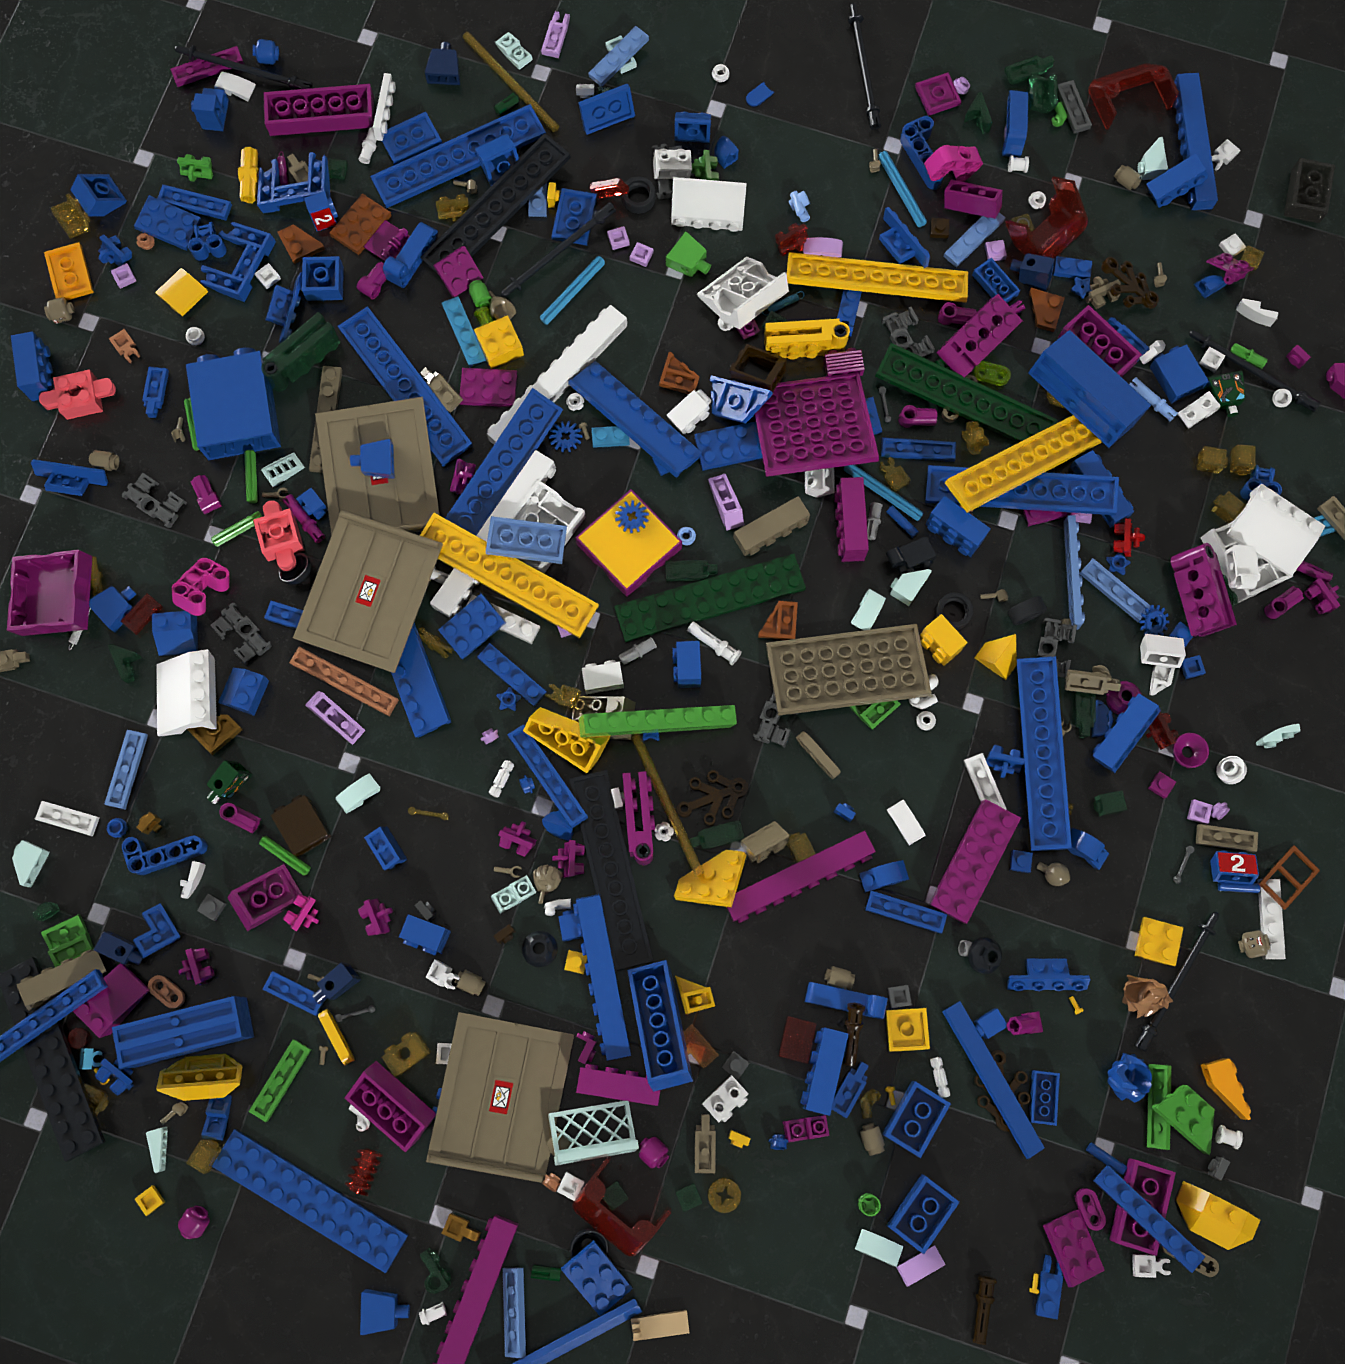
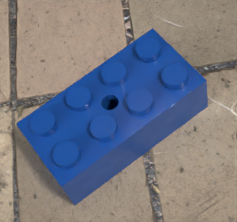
M825 1027L816 1032L814 1043H817L816 1051H812L810 1063L813 1065L811 1072L807 1071L805 1083L808 1084L807 1091L802 1092L800 1101L803 1104V1109L830 1116L848 1033Z

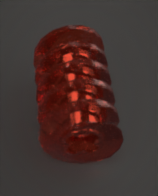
M364 1148V1150H357L361 1158H354L358 1166H351L355 1174H348L352 1182H345V1185L352 1192L368 1196V1193L365 1191L371 1189V1185L368 1182L374 1181V1177L370 1173H377L378 1170L373 1165L381 1163L376 1157H382L383 1154Z

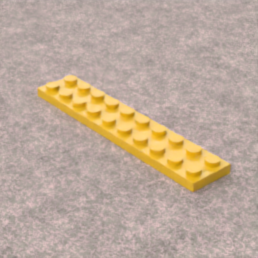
M789 252L786 274L789 284L967 302L968 271L924 268L922 266Z
M1072 415L948 478L945 484L968 513L1102 443V441Z
M436 513L432 514L420 536L443 543L438 557L440 561L578 638L582 636L599 607L598 603L517 558L486 554V541Z

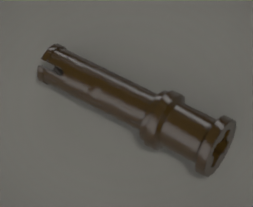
M860 1003L847 1004L849 1012L845 1025L848 1028V1039L843 1062L849 1066H854L857 1063L859 1032L863 1028L862 1015L865 1011V1006Z
M978 1276L980 1284L979 1292L976 1294L978 1308L973 1342L986 1345L991 1304L995 1302L993 1293L997 1279L988 1276ZM986 1284L988 1285L987 1293H985ZM982 1313H984L983 1327L980 1330Z

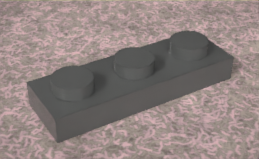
M1074 80L1057 84L1055 89L1060 102L1064 106L1073 133L1090 129L1092 124Z

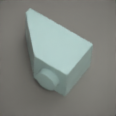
M1159 137L1138 163V173H1141L1142 180L1155 179L1168 170L1163 137Z
M926 569L902 574L899 579L895 578L892 582L890 595L910 606L932 571Z
M23 840L15 847L12 860L19 884L31 888L50 852Z

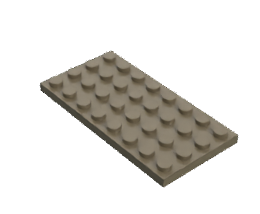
M917 624L766 643L778 715L931 696V688Z

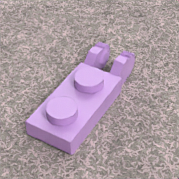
M555 11L542 46V55L559 58L567 33L570 14H565L563 22L559 23L560 15L559 12Z

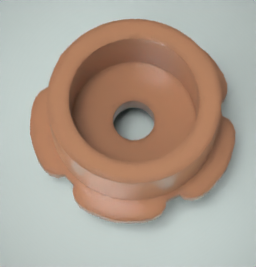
M146 233L137 236V245L140 248L149 250L154 246L153 236Z
M553 1173L544 1175L545 1179L542 1184L551 1191L556 1192L560 1186L559 1182L561 1179Z

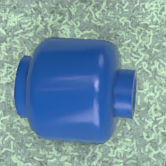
M259 39L257 44L253 45V56H256L258 63L273 65L279 60V46H276L272 40Z

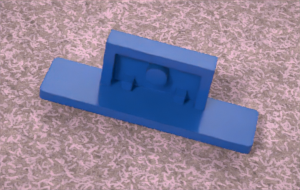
M889 207L885 208L883 219L891 229L880 234L879 240L899 264L915 257L924 268L928 267L929 252L921 246L917 237L910 233L906 224L900 221L896 212L892 211Z
M302 272L296 278L293 291L276 285L272 294L266 320L283 326L279 343L282 344L286 339L289 340L292 329H289L290 323H293L296 313L294 309L295 306L298 307L301 296H298L300 290L302 291Z
M35 459L31 461L36 476L48 477L44 484L46 491L83 496L89 484L107 486L108 484L105 470Z
M1027 958L1026 969L1028 975L1009 976L1007 989L1015 991L1087 990L1090 976L1070 975L1067 959Z

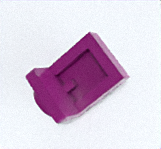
M585 1031L583 1034L578 1033L576 1037L587 1042L578 1061L586 1064L587 1061L592 1062L596 1051L593 1050L597 1043L593 1040L595 1036Z

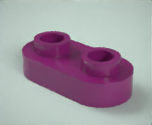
M1088 1188L1078 1190L1075 1195V1202L1086 1226L1094 1231L1101 1230L1106 1224V1217L1096 1193ZM1087 1195L1088 1201L1084 1203L1082 1197ZM1093 1215L1096 1216V1222L1094 1223L1090 1220Z

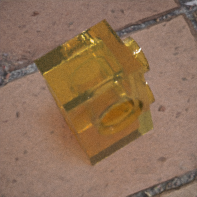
M411 1032L407 1033L401 1038L402 1042L397 1046L393 1044L384 1050L386 1054L381 1058L394 1077H399L431 1053L418 1032L413 1034ZM404 1047L410 1050V1056L407 1059L401 1056V1050Z

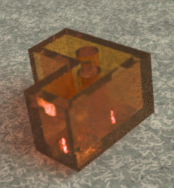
M693 1024L683 1031L688 1055L691 1054L703 1069L719 1056Z

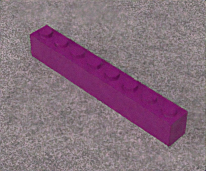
M863 831L737 892L732 908L726 907L733 922L738 921V923L749 919L748 915L753 912L757 915L766 911V906L773 903L776 906L784 902V897L788 895L795 897L801 894V889L808 886L811 889L819 885V880L825 877L827 880L836 877L837 871L844 869L846 872L854 868V863L860 860L862 863L873 858L871 855L876 851L866 832Z
M495 1215L493 1219L489 1218L485 1228L488 1231L485 1239H481L477 1248L480 1254L477 1260L473 1259L469 1271L472 1272L469 1280L465 1279L461 1292L464 1293L462 1300H457L453 1309V1313H456L453 1322L449 1320L445 1330V1334H448L445 1343L441 1341L436 1354L440 1355L437 1364H465L519 1223L499 1215Z

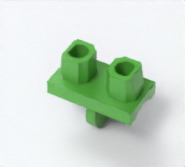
M704 150L703 156L694 160L691 173L702 180L719 181V173L711 171V169L717 167V157L710 156L709 150Z
M186 154L184 158L178 157L177 163L180 166V175L188 176L192 182H195L197 177L213 178L210 157H203L201 160H196L193 155Z

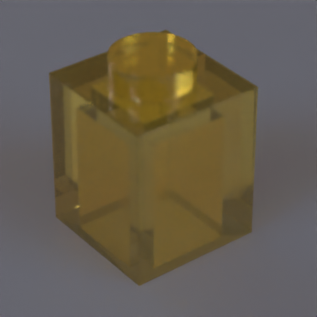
M1236 445L1230 451V472L1246 475L1255 468V446Z
M1204 446L1198 455L1197 470L1219 474L1228 465L1227 450Z
M1228 491L1224 496L1220 494L1213 503L1216 505L1211 510L1229 524L1244 509L1246 504Z
M797 832L789 837L790 840L787 841V846L796 864L816 854L806 833L800 835Z
M211 1139L199 1141L187 1164L203 1174L209 1173L222 1149L218 1148L219 1144Z

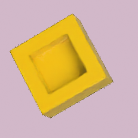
M549 182L547 194L548 208H556V201L560 199V190H557L556 183Z
M569 950L564 970L584 974L587 955L583 956L580 952Z
M733 1130L730 1131L728 1136L732 1140L731 1144L740 1148L743 1145L748 1146L751 1139Z
M154 1185L135 1198L145 1216H148L165 1203V1200Z

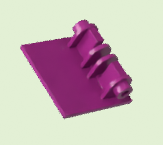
M385 220L364 245V248L384 261L389 256L396 259L410 236L405 228L398 229Z
M1222 253L1206 261L1226 271L1224 282L1228 285L1243 279L1247 272L1254 269V267L1249 266L1248 262L1238 261L1228 253Z

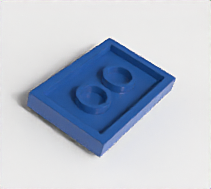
M628 83L578 102L586 135L635 116Z
M426 112L387 129V133H384L383 141H381L394 165L442 144V140Z
M562 188L551 235L552 240H566L592 219L597 194ZM590 230L574 243L587 245Z
M149 195L134 228L187 251L188 243L195 234L194 225L199 226L201 218Z
M481 593L438 631L460 658L464 659L507 622L484 594Z
M594 1240L561 1267L563 1273L599 1316L603 1315L633 1289L631 1284Z

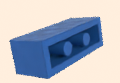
M1195 153L1146 185L1158 208L1171 203L1176 197L1186 194L1194 186L1201 185L1208 178V174Z

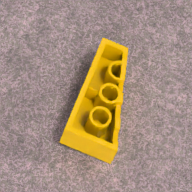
M541 707L529 717L523 729V732L585 773H588L598 762L611 735L580 737L579 722Z

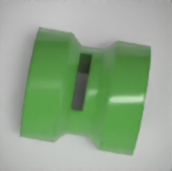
M865 1193L858 1200V1207L863 1214L875 1216L879 1213L881 1204L879 1199L873 1194Z

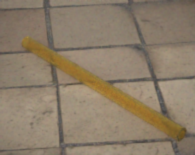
M465 32L463 39L527 105L531 104L536 115L553 132H556L559 129V125L470 32Z
M635 734L631 739L649 777L651 776V782L695 876H699L704 873L641 735Z

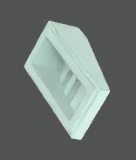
M293 452L265 466L261 471L272 487L275 488L305 467ZM293 460L297 466L293 467L290 461ZM285 464L288 465V467L290 468L289 470H286L284 468ZM281 468L283 473L280 474L277 469ZM274 472L276 476L272 477L271 473Z
M167 1127L158 1128L146 1133L155 1173L165 1171Z

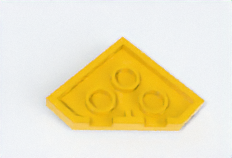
M725 850L681 877L674 894L675 899L732 908L746 859L745 852Z

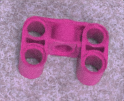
M944 145L938 148L925 161L924 165L931 181L943 178L952 170L956 181L962 182L970 178L983 165V162L975 146Z
M199 559L173 584V603L192 615L200 616L206 612V595L202 591L207 586L218 592L228 590L230 585L228 569L211 559Z

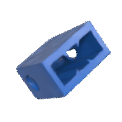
M391 439L361 445L360 455H350L351 467L361 466V472L366 476L395 479L393 442Z
M112 586L91 598L89 607L115 633L134 612V607L128 601L137 594L130 586L121 593Z
M369 1289L361 1292L360 1335L395 1329L398 1324V1318H409L410 1305H398L397 1294Z

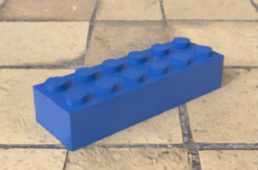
M664 960L627 970L648 1084L654 1092L693 1082L672 973L667 961Z

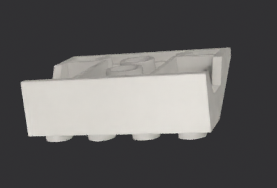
M673 177L671 225L742 231L747 183Z
M745 257L698 292L697 295L727 324L741 329L789 292L787 274L783 272L778 277H775L767 272L763 263Z
M538 480L509 519L567 526L566 545L585 519V511L582 508L574 507L565 501L555 490ZM519 559L542 573H545L552 564L549 562Z
M1261 484L1250 492L1248 503L1236 517L1226 535L1241 545L1255 546L1259 557L1291 577L1318 541L1325 525Z
M1232 521L1220 528L1211 529L1200 538L1203 544L1209 543L1217 554L1224 582L1237 604L1292 578L1293 575L1289 577L1258 556V570L1261 577L1259 582H1257L1256 588L1253 590L1229 588L1224 552L1233 545H1241L1226 535L1234 522Z
M207 649L187 652L156 664L157 735L182 734L186 729L196 727L217 729L215 658Z

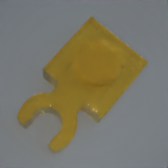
M889 457L887 461L890 463V466H885L883 462L879 466L882 471L887 472L884 478L893 491L896 492L910 483L911 479L901 466L896 468L894 466V459Z
M549 684V687L554 692L553 694H545L548 699L556 700L555 702L558 705L575 709L581 694L579 689L562 685L561 689H559L556 685Z

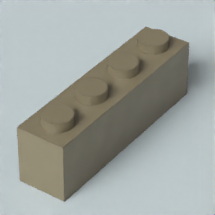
M798 496L736 530L733 538L744 556L748 554L753 555L760 550V547L773 544L778 537L788 536L794 528L804 527L809 521L810 513Z
M87 950L78 958L64 960L60 966L46 968L35 977L29 976L22 979L21 983L17 984V988L25 1007L30 1011L48 1003L95 969H99L103 977L108 975L99 953L94 950Z

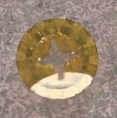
M725 1178L713 1182L709 1188L708 1200L716 1211L728 1213L739 1205L741 1192L734 1181ZM727 1187V1193L733 1199L726 1198L723 1204H721V1196H718L716 1192H723Z

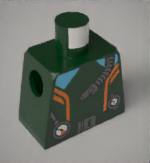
M1238 371L1208 377L1209 382L1204 387L1206 393L1210 391L1220 404L1218 410L1225 409L1227 417L1239 414L1237 406L1241 405L1245 400L1243 372Z
M224 760L207 783V786L212 790L206 798L216 804L221 797H232L250 778L252 773L239 762Z

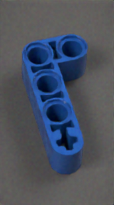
M1010 90L1007 100L1006 137L1002 156L1010 157V155H1013L1016 158H1021L1027 137L1028 92Z
M923 116L904 125L900 142L926 186L936 190L940 188L943 178L931 181L924 165L925 161L933 154L926 140L931 136L934 121L929 116Z
M420 222L396 259L391 256L386 259L383 265L386 279L401 288L406 287L422 262L420 257L434 244L438 230Z
M189 836L147 851L146 845L142 840L134 837H128L122 843L127 868L130 872L138 875H146L200 856L208 848L207 842L198 836ZM136 842L137 848L132 852L131 845ZM180 847L181 852L179 856L175 857L174 850ZM161 854L162 859L156 864L155 857ZM142 861L141 869L137 870L136 864Z
M813 982L808 983L805 998L807 1003L849 1012L847 1009L848 1003H860L865 1006L864 1016L884 1019L888 998L867 995Z

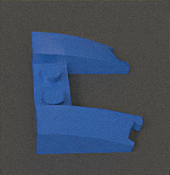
M310 152L308 181L280 186L278 161L276 159L271 161L272 168L264 172L260 167L257 206L262 213L280 211L281 205L303 202L305 197L325 191L327 198H329L330 179L327 157L323 155L322 161L315 159V153Z
M232 222L231 224L234 229L231 232L225 234L221 231L218 235L227 241L245 248L232 274L202 265L201 271L206 273V281L201 280V283L219 293L245 302L252 289L250 282L264 255L269 256L276 241L270 233Z

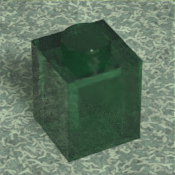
M1122 790L1095 797L1094 808L1099 813V817L1127 810Z

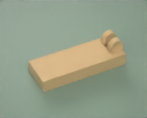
M687 1310L631 1318L633 1341L690 1333Z

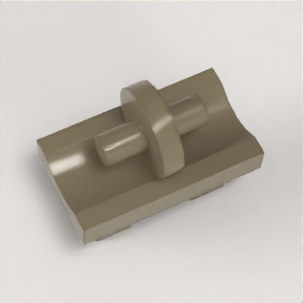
M1100 276L1093 279L1094 284L1090 285L1092 291L1089 292L1088 297H1085L1086 303L1091 302L1095 309L1105 305L1106 301L1103 297L1105 295L1108 296L1110 302L1118 300L1121 294L1115 297L1111 295L1109 289L1116 283L1121 285L1119 279L1108 284L1107 278L1102 280Z

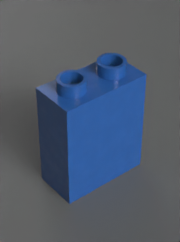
M240 348L234 351V356L219 358L217 355L206 354L198 357L197 362L186 364L197 447L207 460L244 454L246 450H254L256 452L281 447L272 383L269 381L265 371L267 362L260 351H256L253 348Z

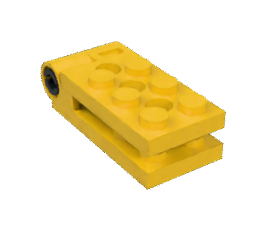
M840 319L766 323L764 332L765 351L788 359H797L798 357L815 358L817 356H824V354L831 350L843 352L846 349L850 328L846 323L840 322Z

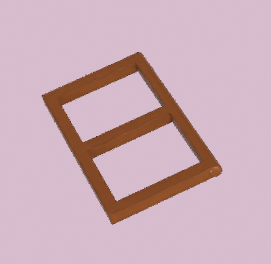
M1293 845L1258 884L1286 910L1320 870ZM1293 852L1313 871L1302 885L1281 866ZM1277 870L1297 888L1286 903L1266 884Z

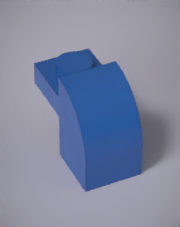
M1071 828L1072 849L1068 850L1072 854L1084 858L1093 868L1100 870L1109 855L1104 849L1105 845L1090 834Z
M903 860L884 864L859 873L865 892L909 879Z

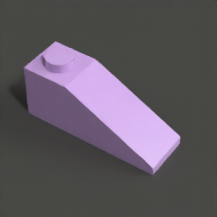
M726 474L709 478L708 482L726 531L744 526L742 508Z
M317 691L305 705L352 745L365 732L364 728L323 692Z

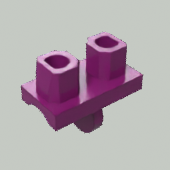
M461 459L456 461L450 488L451 492L461 495L474 476L475 464L467 463Z
M1321 578L1311 583L1304 592L1310 600L1314 597L1318 598L1320 603L1315 606V609L1319 614L1330 613L1341 606L1336 600L1339 596L1335 592L1339 589V586L1337 585L1332 588L1329 582L1325 584Z
M523 821L519 826L513 823L511 829L504 827L498 835L501 836L500 847L510 849L512 842L519 844L516 853L524 857L535 846L537 840L529 837L531 831L525 829L526 822Z
M575 840L564 842V849H558V856H552V861H558V869L564 868L563 878L584 874V863H575V856H583L585 846L575 843Z
M378 898L364 901V905L358 911L362 919L369 917L371 920V924L365 928L367 935H380L390 932L388 922L391 920L389 914L393 912V909H386L384 903L380 904Z
M190 948L185 950L188 960L182 961L183 968L178 971L179 975L185 974L187 981L194 978L195 985L207 984L206 981L215 976L212 966L202 968L201 961L209 959L208 950L206 948Z

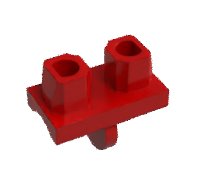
M1131 518L1125 519V522L1114 524V534L1124 535V540H1114V552L1124 553L1125 557H1131L1132 542H1134V547H1139L1140 542L1145 540V535L1140 533V528H1134V533H1132Z

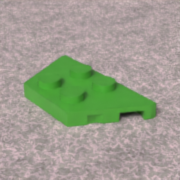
M1181 1085L1173 1093L1165 1096L1164 1101L1159 1104L1155 1103L1152 1106L1156 1113L1203 1154L1210 1155L1215 1109L1188 1085Z

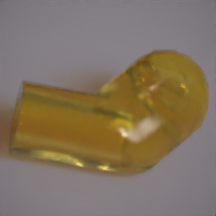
M871 1089L861 1098L863 1119L873 1118L871 1106L881 1098L878 1090Z

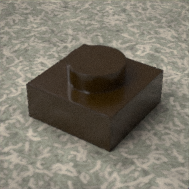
M931 218L930 238L948 239L949 219Z
M509 924L493 937L499 944L502 942L506 944L514 938L512 934L516 931Z

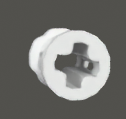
M1010 155L1008 172L1014 170L1027 173L1029 156L1016 158Z
M1220 1125L1217 1129L1215 1140L1216 1143L1221 1144L1223 1142L1232 1145L1234 1149H1238L1243 1140V1133L1238 1130L1235 1132L1226 1129L1224 1125Z

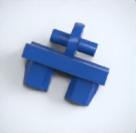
M105 235L100 236L102 245L98 252L100 253L99 260L102 263H115L120 267L132 258V252L128 247H124L121 250L118 249L121 247L118 237L112 236L107 238Z
M994 745L986 762L988 766L994 767V770L1000 771V777L1005 778L1006 773H1020L1021 767L1024 765V758H1022L1020 750L1013 749L1007 755L1003 754L1002 746Z
M104 1058L100 1062L101 1067L95 1074V1078L104 1084L112 1076L116 1081L109 1088L117 1096L126 1089L130 1090L133 1087V1081L124 1072L130 1076L133 1070L130 1068H119L118 1060L116 1059L114 1064L118 1067L117 1069Z

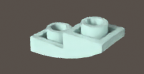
M509 32L495 42L502 53L519 70L533 60L532 55Z
M868 589L851 623L862 630H870L886 598Z
M1293 724L1279 728L1260 738L1256 745H1264V748L1276 747V744L1283 741V739L1293 738L1294 734L1300 732V725Z
M367 774L342 791L336 797V801L347 814L363 805V800L379 792L380 786L370 774Z
M526 875L491 895V898L501 914L534 895L536 891Z
M862 1229L855 1249L897 1267L903 1246Z

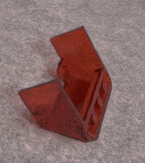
M1144 63L1094 79L1091 82L1089 94L1106 130L1110 128L1117 114L1111 99L1117 97L1120 91L1154 81L1167 110L1171 109L1179 91L1169 70L1165 66Z
M1055 176L1051 178L1056 190V194L1049 202L1051 215L1032 233L1028 225L1009 220L1005 222L1014 246L1024 255L1029 253L1055 259L1086 229L1088 217L1075 181Z
M607 1156L579 1192L575 1201H573V1209L625 1255L635 1256L652 1239L671 1214L672 1209L668 1206L655 1225L647 1220H640L630 1229L600 1203V1200L605 1195L606 1188L604 1183L597 1177L611 1160Z

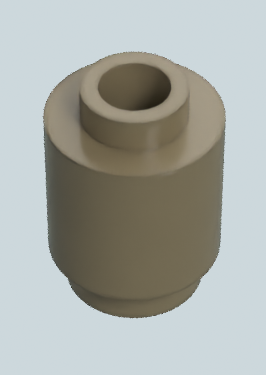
M1121 165L1114 175L1117 179L1116 181L1128 190L1136 189L1142 181L1140 179L1141 175L1128 165Z
M94 450L89 455V464L95 469L117 470L119 467V456L113 452Z
M832 966L831 969L827 968L824 980L827 981L828 986L851 990L855 975L851 974V971Z
M466 969L464 972L460 971L458 974L460 979H455V983H457L456 988L472 996L474 994L479 996L486 981Z
M874 1123L863 1125V1130L859 1132L865 1151H868L869 1156L885 1151L883 1147L885 1143L879 1125L874 1126Z

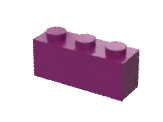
M950 180L945 189L944 208L996 219L1002 208L1003 190Z

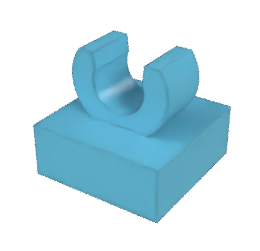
M81 1048L79 1069H92V1066H101L100 1063H95L93 1058L95 1055H102V1052L93 1051V1048Z

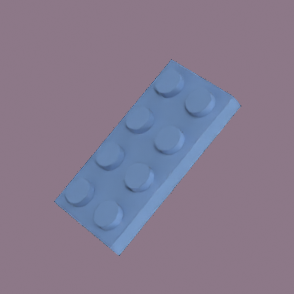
M491 516L486 554L562 564L567 526Z

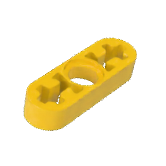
M329 1009L318 1013V1017L342 1063L347 1065L354 1061V1056Z

